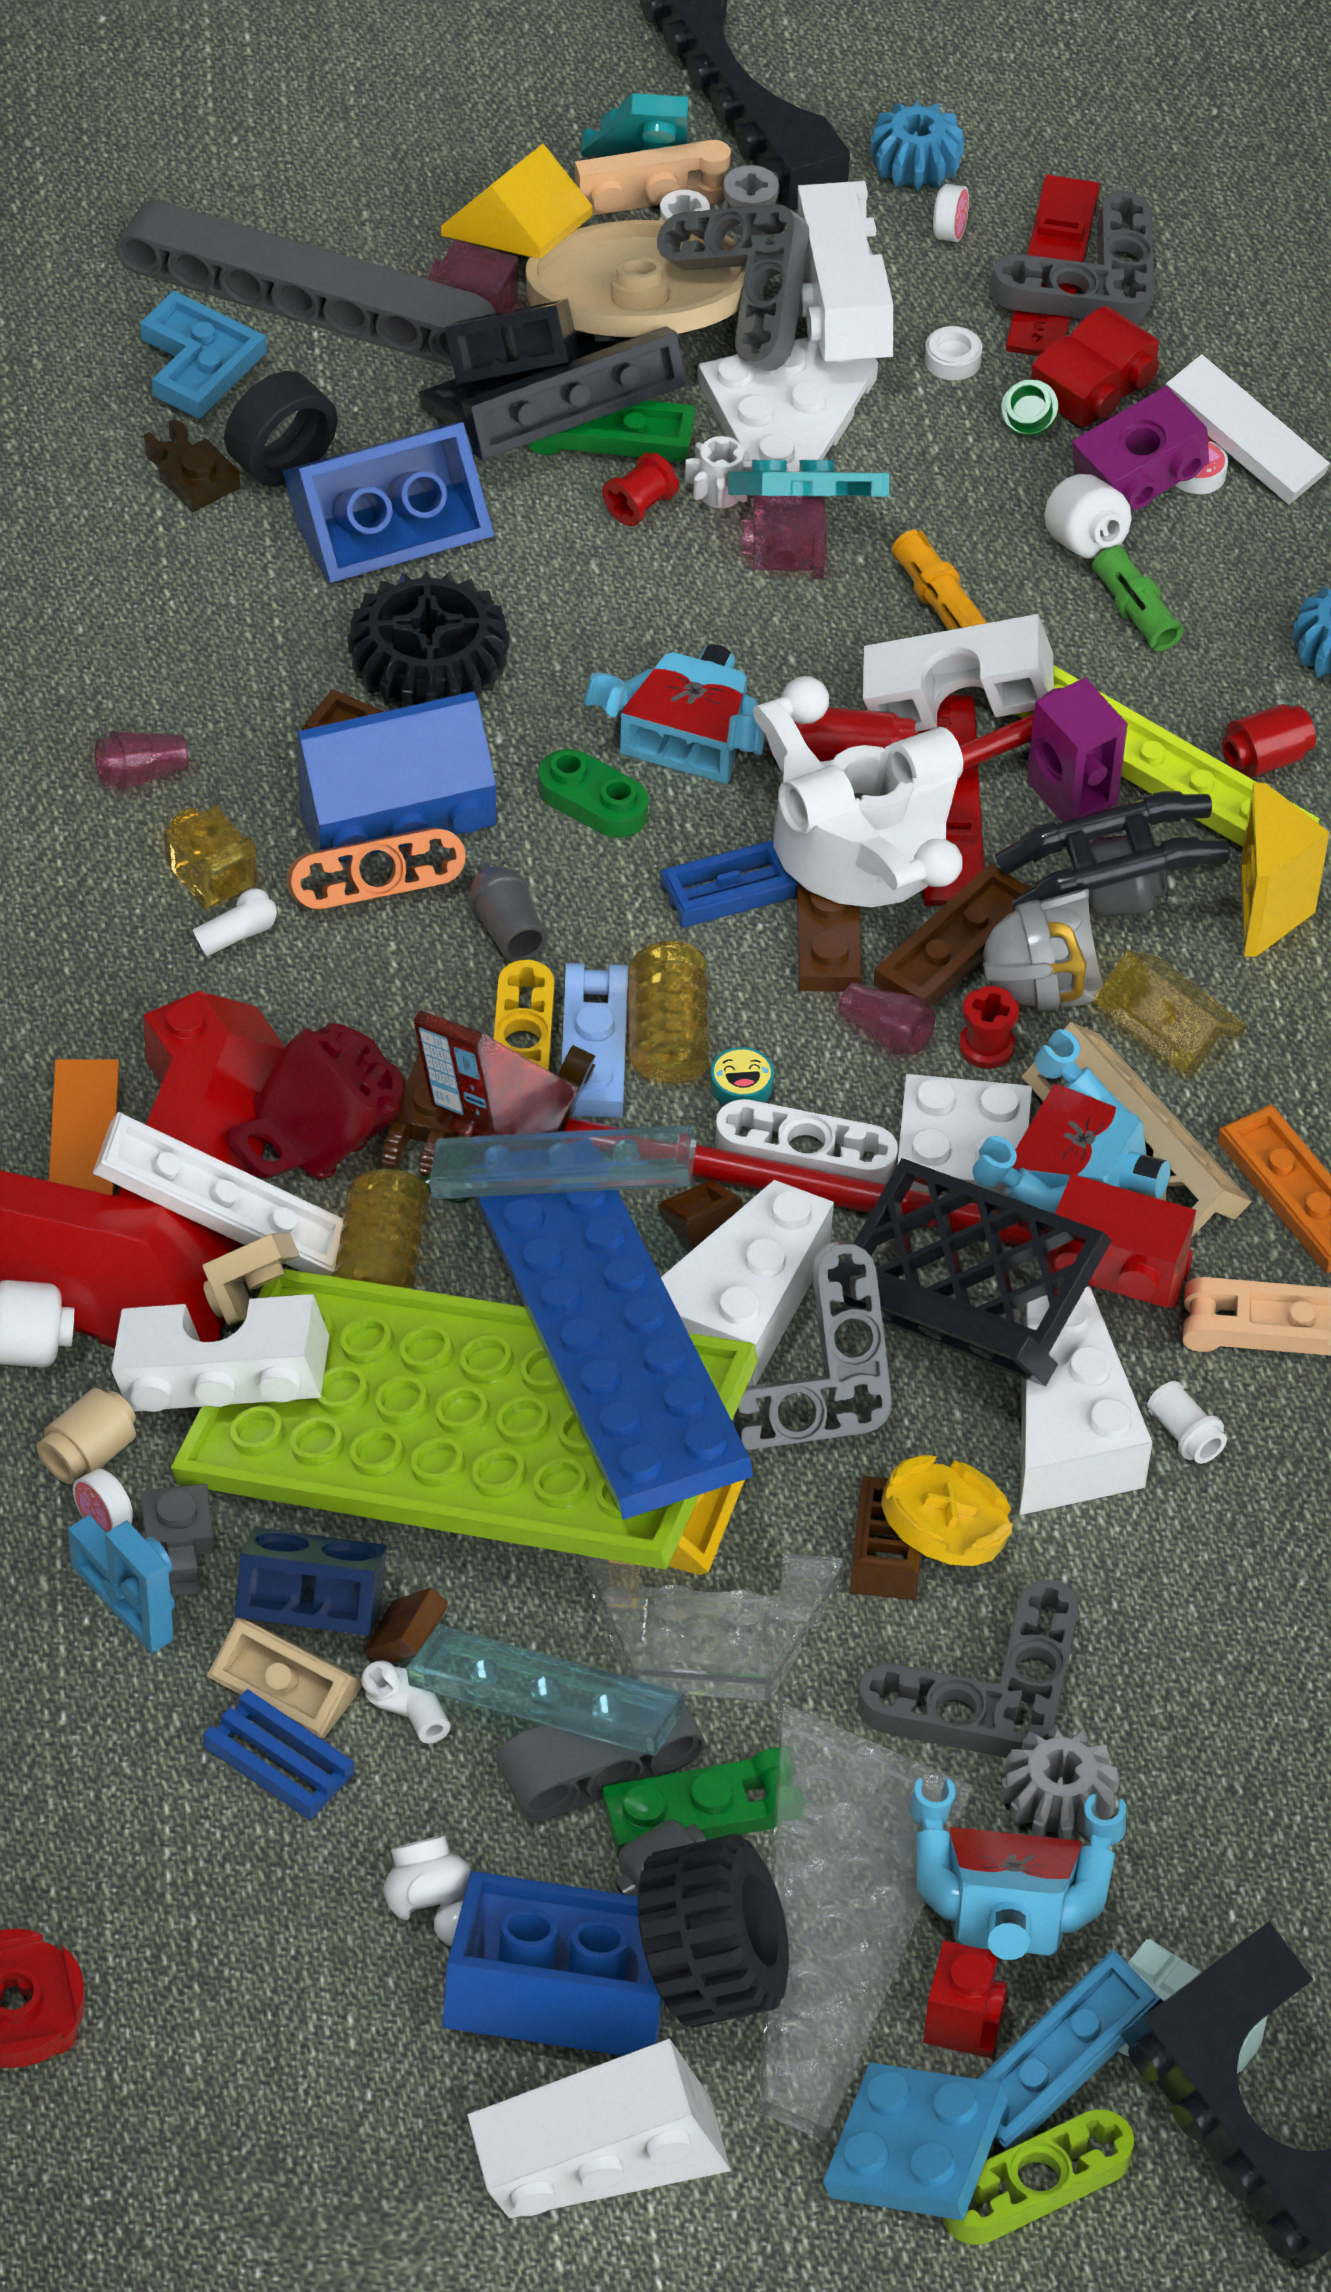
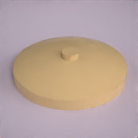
M616 221L576 229L542 259L530 257L526 265V294L531 306L568 298L574 330L614 337H638L660 328L668 327L679 334L715 324L740 310L746 266L702 270L681 269L661 256L657 248V237L665 221ZM691 234V236H690V238H689V240H688V241L698 240L699 242H701V243L704 244V240L699 239L698 237H696V236L693 235V234ZM725 235L723 248L726 251L735 247L738 242Z

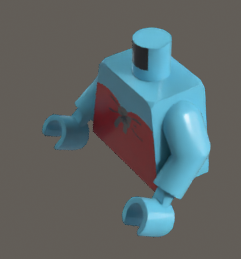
M707 645L703 648L698 659L676 652L665 654L654 669H647L625 682L610 674L592 673L582 703L586 706H601L605 710L606 715L611 717L621 714L620 754L727 785L731 778L737 748L744 752L754 751V754L762 755L763 745L767 740L766 734L757 724L753 715L754 707L759 704L756 699L746 695L747 676L742 671L733 669L736 663L734 655L727 648L720 645Z
M1056 1030L1048 1040L1050 1047L1042 1045L1036 1053L1035 1067L1045 1077L1059 1078L1062 1076L1066 1084L1064 1086L1057 1084L1052 1086L1016 1149L1009 1141L1002 1137L990 1136L986 1139L978 1150L980 1157L972 1168L974 1180L984 1187H995L1002 1183L1005 1186L1004 1194L1008 1197L1054 1214L1071 1173L1156 1198L1162 1197L1170 1177L1169 1161L1146 1155L1143 1122L1137 1115L1132 1114L1088 1067L1080 1069L1074 1061L1080 1053V1045L1077 1038L1067 1030Z
M922 1777L918 1778L909 1804L911 1817L922 1826V1831L915 1834L917 1890L920 1897L944 1920H950L957 1943L976 1948L990 1949L995 1956L1004 1960H1016L1025 1953L1049 1956L1058 1952L1065 1933L1078 1931L1101 1914L1106 1903L1116 1856L1114 1852L1110 1851V1846L1117 1844L1126 1833V1804L1123 1799L1120 1798L1119 1812L1114 1818L1101 1820L1095 1816L1097 1794H1092L1087 1798L1084 1808L1085 1833L1090 1843L1089 1846L1082 1847V1841L957 1827H950L949 1832L944 1831L943 1824L950 1816L955 1799L956 1789L954 1783L949 1778H945L941 1802H932L923 1796L921 1791L923 1785Z

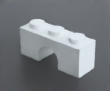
M1039 614L864 646L863 701L867 710L893 712L901 718H912L916 720V731L937 728L939 705L949 694L961 688H984L995 717L1034 711L1035 701L1054 689L1053 651Z
M314 1294L249 1299L247 1316L243 1325L231 1336L216 1342L200 1341L186 1304L126 1308L121 1311L111 1371L122 1397L130 1404L133 1411L156 1412L175 1408L222 1407L229 1404L269 1401L287 1402L296 1399L321 1398L329 1334Z

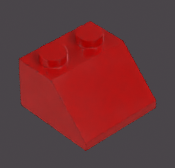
M1071 1173L1055 1214L1103 1231L1112 1240L1088 1285L1166 1308L1177 1307L1181 1296L1197 1210ZM1072 1240L1050 1250L1049 1254L1054 1272L1073 1264L1084 1244Z

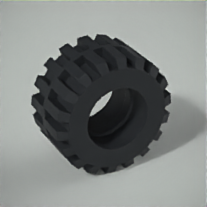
M735 1833L652 1852V1855L648 1856L644 1862L639 1880V1930L651 1977L672 2015L676 2016L678 2021L685 2027L691 2026V2028L777 2009L780 2006L781 1999L784 1998L789 1970L788 1935L776 1886L755 1847L748 1839L745 1840L742 1835Z

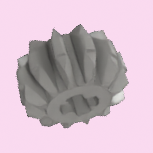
M1057 1724L1049 1731L1048 1740L1029 1731L1027 1737L1023 1739L1022 1749H1011V1753L1007 1756L1004 1769L1006 1777L1002 1779L1001 1796L1003 1803L1011 1805L1010 1816L1013 1819V1825L1033 1823L1032 1834L1034 1836L1043 1837L1049 1831L1057 1833L1058 1838L1071 1840L1073 1830L1086 1836L1084 1808L1087 1798L1092 1794H1097L1095 1816L1101 1820H1109L1115 1810L1116 1797H1114V1793L1118 1791L1120 1778L1117 1767L1109 1765L1110 1754L1107 1750V1744L1087 1747L1088 1737L1085 1729L1076 1734L1073 1739L1065 1738Z

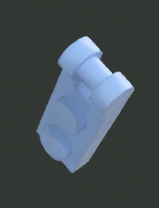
M566 963L562 1064L572 1045L596 1056L593 1062L596 1067L576 1102V1109L572 1116L623 1118L628 965L610 964L609 970H585V963ZM584 994L608 995V1003L583 1002Z

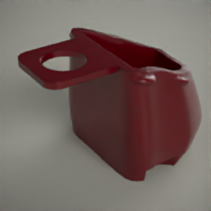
M331 1022L314 1032L305 1028L284 1048L262 1091L255 1096L254 1110L260 1119L230 1129L227 1134V1141L254 1173L262 1178L269 1179L303 1167L309 1175L316 1179L330 1178L336 1173V1166L350 1153L363 1149L369 1139L383 1130L398 1116L405 1096V1077L396 1065L391 1064L383 1056L373 1039L353 1028ZM255 1136L270 1142L277 1150L279 1160L268 1161L259 1157L250 1148L248 1138Z

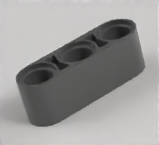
M659 1681L524 1731L504 1743L497 1752L495 1760L525 1819L531 1822H541L602 1800L603 1786L667 1775L694 1761L704 1750L706 1742L675 1684L669 1681Z

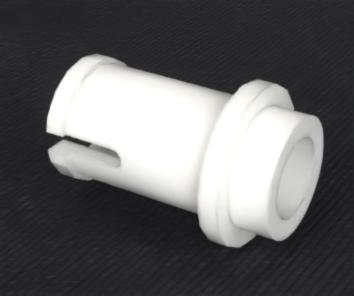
M1171 1381L1162 1385L1150 1397L1147 1403L1149 1413L1156 1417L1179 1442L1178 1451L1184 1459H1194L1197 1463L1202 1464L1214 1459L1223 1450L1227 1442V1437L1223 1433L1224 1424L1216 1416H1207L1184 1391V1387L1179 1382Z

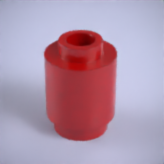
M1279 704L1231 721L1227 725L1226 736L1222 740L1223 755L1231 768L1238 770L1249 778H1254L1301 761L1305 757L1306 752L1313 750L1315 747V728L1309 714L1300 705L1289 707L1286 704Z

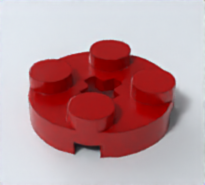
M19 1928L0 1930V2001L4 1999V1989L8 1987L18 1986L21 1996L33 1995L31 2000L24 2003L21 2008L10 2010L6 2007H0V2067L18 2068L42 2062L54 2054L64 2053L74 2045L77 2039V2028L85 2011L83 1976L73 1954L63 1946L61 1952L56 1946L43 1942L42 1934Z

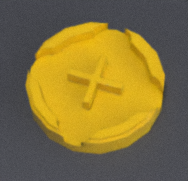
M920 1455L903 1460L891 1472L883 1488L881 1501L886 1520L897 1535L924 1556L949 1565L976 1566L992 1561L1004 1548L1012 1533L1013 1522L1011 1523L1008 1519L1011 1508L1007 1497L995 1483L971 1465L953 1460L950 1467L934 1463L937 1456Z

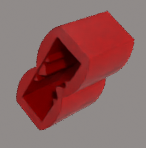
M1103 306L1082 320L1070 335L1058 339L1039 355L1032 364L1031 380H1039L1049 385L1057 396L1059 413L1078 426L1086 427L1098 418L1106 419L1117 408L1121 397L1132 393L1137 388L1143 389L1151 383L1159 368V361L1157 360L1159 339L1109 306Z

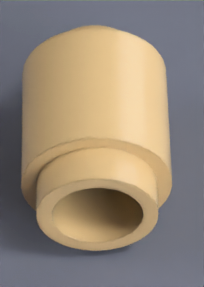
M92 1388L44 1429V1438L36 1446L38 1455L46 1468L57 1479L66 1484H72L78 1478L103 1467L135 1439L136 1431L133 1425L136 1420L135 1413L130 1404L117 1392L109 1391L106 1393L101 1389Z

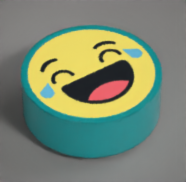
M747 1047L731 1048L719 1054L713 1061L710 1088L715 1099L725 1106L732 1101L742 1099L765 1103L772 1094L774 1068L768 1057L760 1051Z

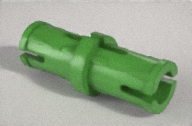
M1114 545L1102 550L1095 557L1092 569L1103 580L1115 597L1114 605L1123 618H1131L1154 651H1164L1174 646L1183 635L1184 628L1172 616L1160 599L1161 591L1152 578L1143 577L1122 546ZM1130 587L1137 594V596L1140 598L1143 604L1146 606L1145 609L1132 594V592L1130 591Z

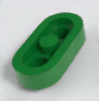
M573 749L552 752L541 761L538 768V792L542 800L549 806L609 837H628L639 832L645 826L648 820L649 797L645 787L635 779L584 752Z

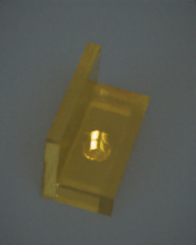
M1131 950L1125 952L1094 1000L1096 1004L1179 1070L1188 1074H1195L1221 1034L1241 1037L1247 1028L1246 1024L1162 958Z

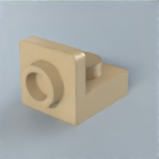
M290 1232L269 1234L202 1265L208 1281L204 1282L203 1285L207 1301L218 1317L224 1316L228 1325L243 1324L246 1319L250 1298L243 1282L246 1281L249 1290L271 1283L285 1275L282 1264L300 1256Z

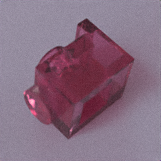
M754 496L753 520L742 519L741 530L742 555H753V570L812 571V579H824L827 541L825 496Z

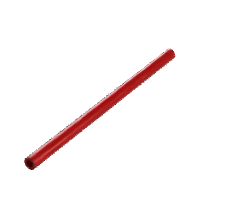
M571 1117L566 1122L563 1140H571L590 1133L602 1157L761 1191L772 1181L776 1180L833 1201L836 1207L869 1214L886 1184ZM909 1189L901 1203L903 1215L931 1203L930 1194ZM970 1203L948 1213L953 1232H958L982 1221L978 1205L975 1203ZM992 1210V1211H993V1215H996V1214L999 1213V1212H996V1211ZM936 1219L924 1224L925 1226L938 1228ZM1023 1221L998 1232L1000 1242L1019 1246L1032 1240L1029 1224ZM1043 1229L1044 1234L1048 1233V1230ZM1189 1249L1183 1281L1188 1280L1194 1252L1192 1249Z

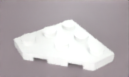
M806 337L794 340L790 357L785 364L776 370L769 372L759 370L737 354L698 364L697 381L726 436L737 440L742 446H749V461L787 460V471H799V460H823L831 445H837L854 417L855 407L864 393H869L877 380L878 362L876 358L825 362L818 342L809 341V338Z

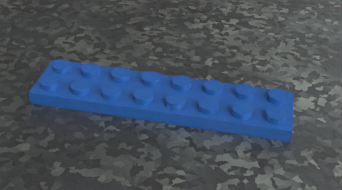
M590 1133L571 1140L559 1141L552 1146L512 1159L500 1160L490 1166L468 1172L467 1175L473 1197L622 1519L624 1520L753 1477L750 1457Z

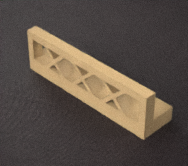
M1070 1022L1064 1030L1072 1033L1079 1042L1080 1053L1074 1061L1080 1069L1088 1067L1104 1086L1132 1114L1137 1115L1143 1122L1145 1143H1148L1153 1149V1157L1169 1161L1170 1169L1176 1174V1176L1169 1177L1167 1187L1186 1186L1199 1200L1192 1207V1209L1197 1210L1192 1237L1215 1212L1236 1220L1252 1202L1250 1198L1101 1034ZM1034 1062L1021 1077L1029 1086H1032V1090L1044 1102L1052 1086L1046 1080L1048 1077L1038 1072ZM1167 1188L1162 1197L1158 1199L1166 1201Z

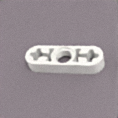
M746 1099L735 1100L726 1104L720 1109L716 1118L715 1145L717 1149L881 1184H887L896 1169L897 1141L888 1130L880 1126ZM741 1127L752 1128L748 1132L747 1137H741L735 1134L739 1133ZM772 1131L778 1132L777 1145L769 1143L772 1142ZM809 1135L819 1139L824 1146L814 1153H800L794 1150L789 1145V1142L797 1136ZM835 1144L843 1145L840 1157L834 1156ZM865 1152L877 1154L873 1157L872 1162L860 1160Z

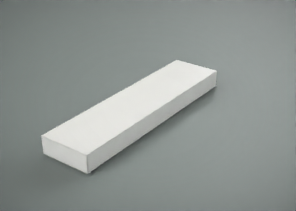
M120 1112L116 1114L109 1124L93 1170V1174L244 1245L272 1233L290 1232L300 1256L284 1264L301 1272L331 1276L335 1270L349 1221Z

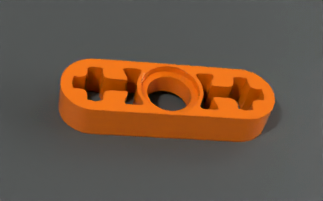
M426 828L303 854L295 859L288 869L286 878L287 888L290 895L299 904L313 909H325L448 883L461 873L465 864L466 854L461 840L454 833L439 828ZM436 839L438 846L450 849L451 858L442 861L441 872L435 873L433 866L427 864L409 866L414 878L405 881L406 863L398 849L400 844L407 843L406 855L410 856L428 852L430 850L429 841ZM374 850L385 852L390 857L393 865L389 880L380 886H370L365 883L359 871L362 858ZM348 855L346 872L350 883L354 887L353 892L345 893L346 882L344 881L323 885V896L316 898L313 890L301 887V879L310 875V865L317 863L319 870L327 873L341 871L343 868L338 858Z

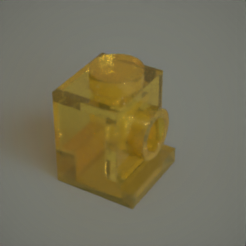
M217 805L202 813L196 808L183 810L171 821L169 829L164 831L167 865L205 910L257 885L256 844L249 836L244 838ZM226 866L229 867L228 869L223 870V871H221V872H219V873H217V874L214 875V872H216V871H218V870H220V869H222V868H224V867H226Z

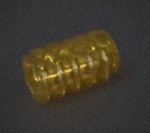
M662 941L648 945L636 953L629 963V1059L639 1073L657 1082L671 1084L689 1082L700 1077L708 1069L709 1055L706 1052L708 1047V1035L706 1033L708 1016L705 1012L708 1004V997L705 993L707 989V976L705 974L707 961L703 953L691 944L681 941Z
M380 1169L369 1171L352 1182L348 1188L347 1206L345 1207L343 1218L344 1226L341 1228L340 1247L337 1251L336 1268L334 1269L333 1277L409 1289L414 1287L416 1278L414 1268L418 1266L420 1253L417 1248L422 1242L423 1231L421 1227L425 1224L426 1209L424 1207L428 1204L430 1192L424 1181L413 1174L401 1170Z

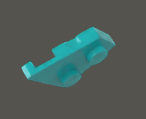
M632 93L621 102L619 108L611 109L602 116L600 131L588 128L582 131L581 155L606 157L688 144L689 97Z
M752 460V471H728V495L889 496L890 473L834 471V460H799V471H787V460Z

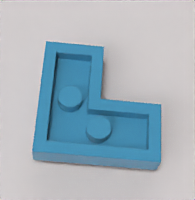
M174 290L140 322L141 340L175 356L152 379L153 396L198 419L267 353L266 335Z
M90 1514L68 1528V1538L73 1569L151 1654L173 1641L172 1610L175 1609V1602L170 1593L169 1580L172 1563L163 1546L153 1537L144 1539L128 1520L107 1533Z

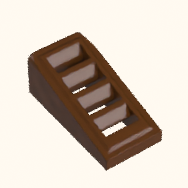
M862 1476L849 1593L916 1600L921 1553L904 1541L869 1537V1533L898 1535L887 1521L871 1519V1514L885 1516L881 1502H873V1497L882 1498L883 1488L888 1478ZM867 1551L907 1555V1559L867 1555Z

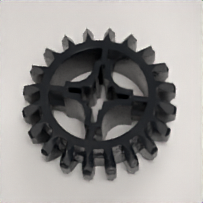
M427 570L419 579H411L402 572L397 585L381 581L377 594L365 593L360 608L354 609L351 619V634L348 635V652L351 653L352 668L355 671L356 678L363 679L367 693L380 692L385 706L400 700L404 707L473 691L478 699L481 690L494 689L497 675L503 674L504 667L507 664L509 631L506 630L502 606L494 605L490 591L477 592L472 579L465 580L459 584L455 583L450 571L442 579L431 578ZM426 638L431 640L430 646L427 645Z

